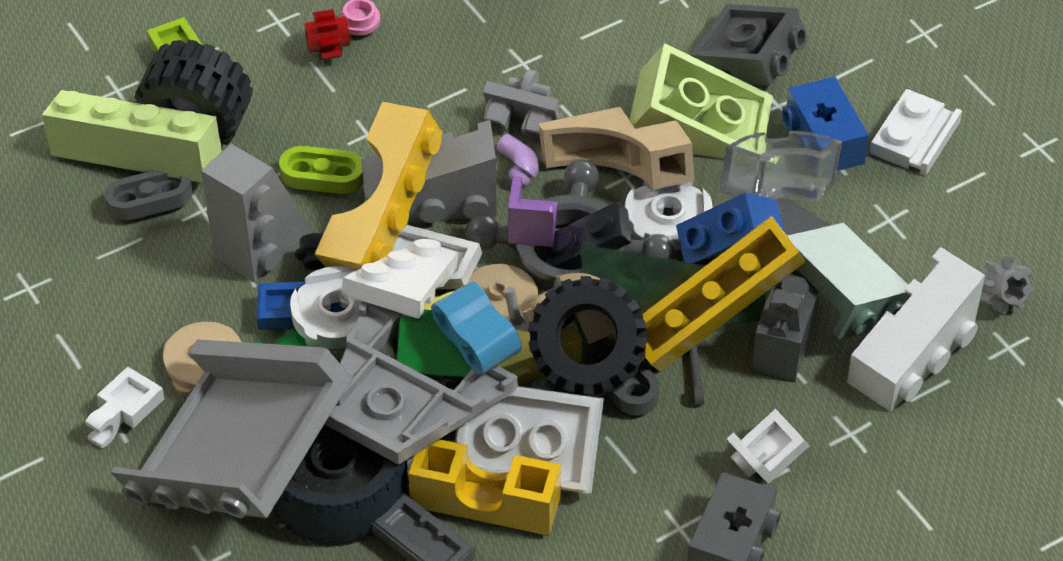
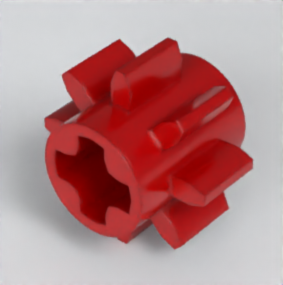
M334 9L313 12L314 21L304 22L309 53L320 52L321 60L342 57L341 48L350 46V35L346 17H335Z

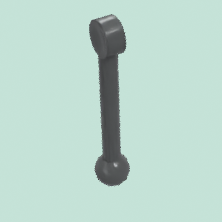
M697 345L689 350L694 405H704V390L701 383Z

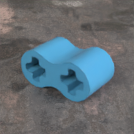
M474 281L467 283L431 305L433 318L441 332L457 346L469 367L478 375L486 373L519 353L522 349L521 341L515 328L506 317L495 309L487 294Z

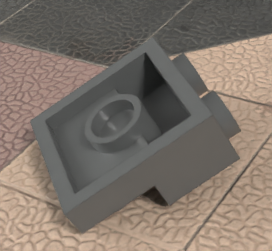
M726 4L690 56L719 70H730L733 77L748 84L771 86L777 76H784L788 72L789 58L795 50H802L805 47L807 31L802 24L797 8Z

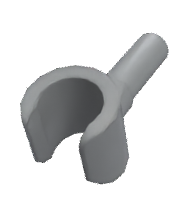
M515 288L505 289L509 322L516 331L528 332L529 327L520 314Z

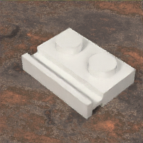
M906 89L872 140L869 154L909 169L910 166L920 169L921 175L926 176L959 125L962 110L957 108L954 112L944 108V103Z

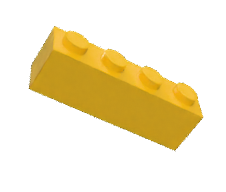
M772 216L642 314L647 330L645 357L658 371L664 370L806 262Z

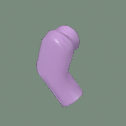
M505 134L497 144V151L515 163L513 168L509 170L508 177L510 179L522 177V187H526L530 183L533 176L536 178L539 172L538 157L530 147L512 135Z

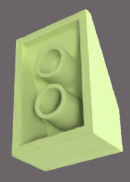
M664 43L640 70L630 122L636 129L676 120L692 142L693 155L758 164L762 160L773 96Z

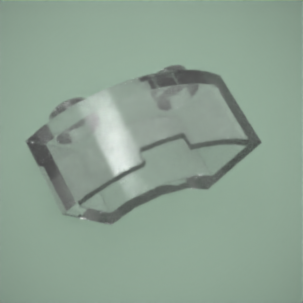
M790 131L788 138L765 139V132L740 138L726 148L719 192L732 197H737L743 193H750L773 199L792 198L816 203L834 185L842 141L800 131Z

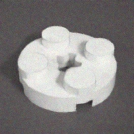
M644 181L643 186L637 188L635 192L633 187L625 201L633 240L644 241L651 235L663 234L673 241L676 250H681L676 225L713 208L709 194L704 188L702 194L699 189L692 186L693 182L653 190ZM664 208H672L673 214L676 215L665 216L662 214Z
M343 266L322 268L305 277V284L299 288L298 292L295 288L290 301L292 322L298 334L305 338L308 347H323L327 349H343L347 347L346 340L351 328L355 327L359 317L358 310L362 301L342 295V279L344 276L355 272V269ZM339 302L342 308H346L341 312L328 311L331 310V304Z

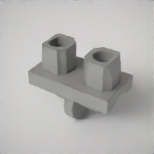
M527 70L523 80L510 77L508 86L489 81L485 84L483 90L486 101L484 121H491L492 130L507 131L512 116L524 119L521 128L522 136L540 142L539 123L562 119L563 115L559 113V99L549 97L551 87L539 84V72L536 70Z

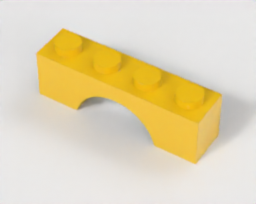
M382 102L366 137L370 146L383 162L381 181L373 195L362 205L351 211L331 216L315 252V255L325 267L343 266L357 271L364 264L374 263L387 257L392 252L400 231L404 230L408 223L409 210L415 196L424 186L425 173L431 159L441 146L443 132L429 110Z

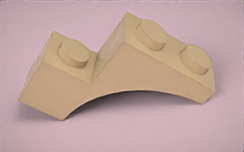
M616 107L539 123L542 161L546 168L567 166L580 159L588 160L597 166L611 167L629 172L644 180L653 190L695 181L692 142L676 120L635 129L622 108Z

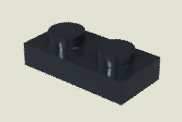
M617 201L555 231L553 247L546 246L547 264L559 269L576 270L631 244L628 210L620 201Z

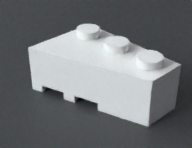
M942 247L932 256V261H934L933 270L925 280L920 283L913 279L905 289V292L911 297L895 315L887 311L851 354L847 383L889 412L896 408L903 400L908 402L913 399L920 390L923 380L931 372L938 374L947 364L951 353L958 346L966 347L974 338L978 329L975 320L985 275Z

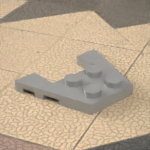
M362 301L358 310L359 317L355 327L351 328L346 340L347 347L340 362L352 379L326 420L325 425L399 465L512 394L518 388L517 376L499 366H495L482 375H478L471 370L455 390H451L379 352L399 329L400 315L389 309Z

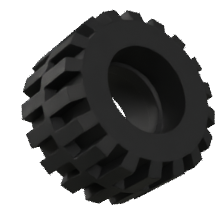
M175 40L172 41L171 45L165 43L155 52L135 92V103L152 104L158 107L216 116L221 148L223 144L228 145L235 136L253 95V88L249 86L251 83L249 76L242 73L244 68L238 62H233L230 59V55L224 51L220 52L214 49V46L207 43L202 45L194 40H188L187 43Z
M580 276L579 280L571 281V279L562 281L561 286L555 290L551 288L544 294L546 296L541 304L537 303L533 310L534 317L532 322H529L528 328L530 333V341L528 343L530 352L535 360L534 362L550 382L565 392L584 396L595 395L598 397L606 395L607 392L612 390L617 391L624 386L627 380L635 376L646 354L647 330L640 307L620 285L618 287L612 284L610 280L604 278L598 280L592 279L591 276ZM584 310H596L603 313L612 321L616 330V343L610 355L603 361L591 365L573 361L566 355L561 345V331L565 322L572 315Z

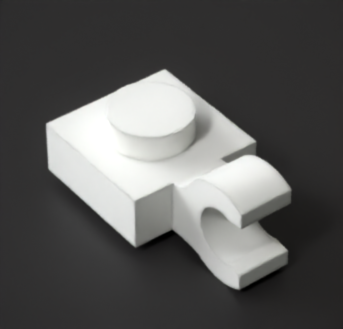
M127 367L97 394L98 407L100 408L92 412L85 421V424L94 430L87 436L88 440L100 448H104L114 439L122 422L132 428L137 426L164 400L163 388Z

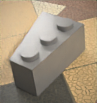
M490 120L477 123L478 130L454 137L452 132L442 134L440 149L431 159L425 173L424 186L416 194L409 210L407 224L472 219L478 215L497 216L496 156ZM377 155L361 160L365 202L373 195L382 178L383 162Z
M230 144L201 170L214 258L255 283L265 272L273 270L280 262L281 257L302 236L311 230L274 169L233 144Z

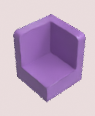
M513 177L508 205V243L553 247L557 219V202L522 199V177Z

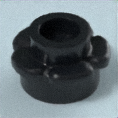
M323 233L307 234L299 240V249L295 251V257L298 260H302L307 269L319 270L326 268L315 255Z

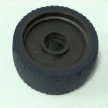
M324 424L274 505V512L289 530H292L296 535L299 534L302 538H308L310 541L323 542L325 544H346L351 541L356 542L359 539H365V537L373 535L372 523L388 512L400 496L405 493L408 469L407 460L398 465Z

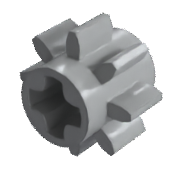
M1004 255L1000 265L987 260L985 262L986 268L982 271L985 278L980 301L992 304L993 310L1004 314L1007 313L1009 304L1023 309L1024 301L1029 296V293L1034 291L1027 277L1032 270L1022 265L1017 266V259Z

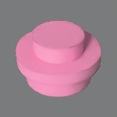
M350 0L344 5L340 16L346 17L349 34L352 35L370 34L380 25V12L370 0Z

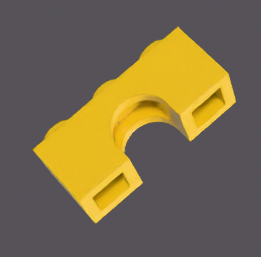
M440 439L415 454L408 473L410 498L426 510L548 536L550 535L561 498V464L514 455L509 471L504 473L489 472L479 468L470 460L468 445Z

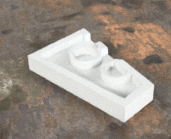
M418 239L414 241V244L400 251L390 252L387 257L374 263L364 264L361 269L344 276L342 279V295L419 319L423 314L424 303L430 304L433 301L435 289L443 287L457 269L458 252L441 247V243L436 240Z

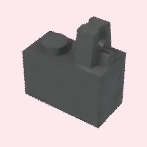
M790 273L772 287L755 332L751 372L796 382L817 316L820 292L804 276Z

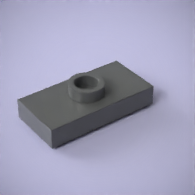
M405 493L400 496L389 511L372 523V533L408 561H472L475 558V548Z

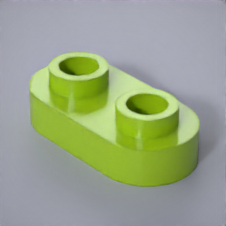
M295 146L289 148L281 155L279 159L280 176L282 181L291 188L348 194L358 190L363 185L362 158L351 151Z

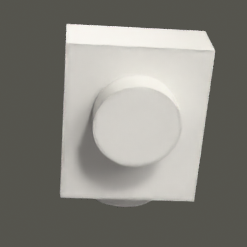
M776 409L742 440L734 432L727 438L737 450L730 456L749 478L757 472L768 484L810 446Z

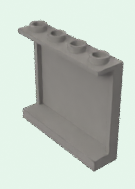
M197 339L188 354L204 373L141 470L113 467L110 473L124 486L122 489L123 493L130 500L140 505H147L149 502L163 504L171 509H178L179 507L194 508L206 514L211 513V511L228 513L237 518H243L245 515L267 518L352 377L330 351L323 347Z

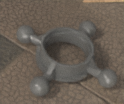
M580 159L572 162L567 167L565 182L571 190L570 195L554 196L542 200L557 202L555 228L567 226L607 206L598 200L587 197V194L597 186L599 181L598 169L592 162ZM478 215L472 218L467 224L465 231L466 239L479 243L481 250L490 249L497 243L508 244L517 252L524 271L532 277L536 286L544 291L558 288L559 284L556 276L561 274L585 273L611 280L617 267L631 258H640L647 266L653 269H663L674 261L676 255L675 245L668 236L654 234L647 237L644 241L631 240V244L604 256L591 266L576 270H566L543 262L533 251L532 245L508 243V226H500L494 218L488 215ZM573 315L565 322L563 327L572 323L574 320Z

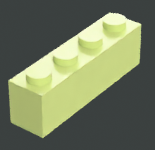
M61 90L42 114L51 156L145 173L155 170L167 173V177L180 179L179 176L190 178V181L203 183L201 170L222 152L216 116L199 114L193 111H181L158 107L152 104L145 105L116 98H105L82 94L76 91Z

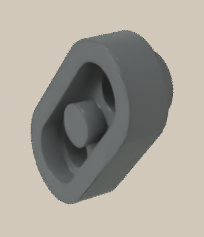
M154 170L116 180L106 188L104 194L108 213L119 220H134L177 209L185 205L192 197L190 178L179 176L180 179L167 177V173Z
M603 338L591 343L585 352V365L596 364L606 359L614 349L616 339ZM643 362L640 363L635 376L627 380L623 387L617 391L612 390L606 393L610 401L626 414H646L653 410L658 403L659 381Z

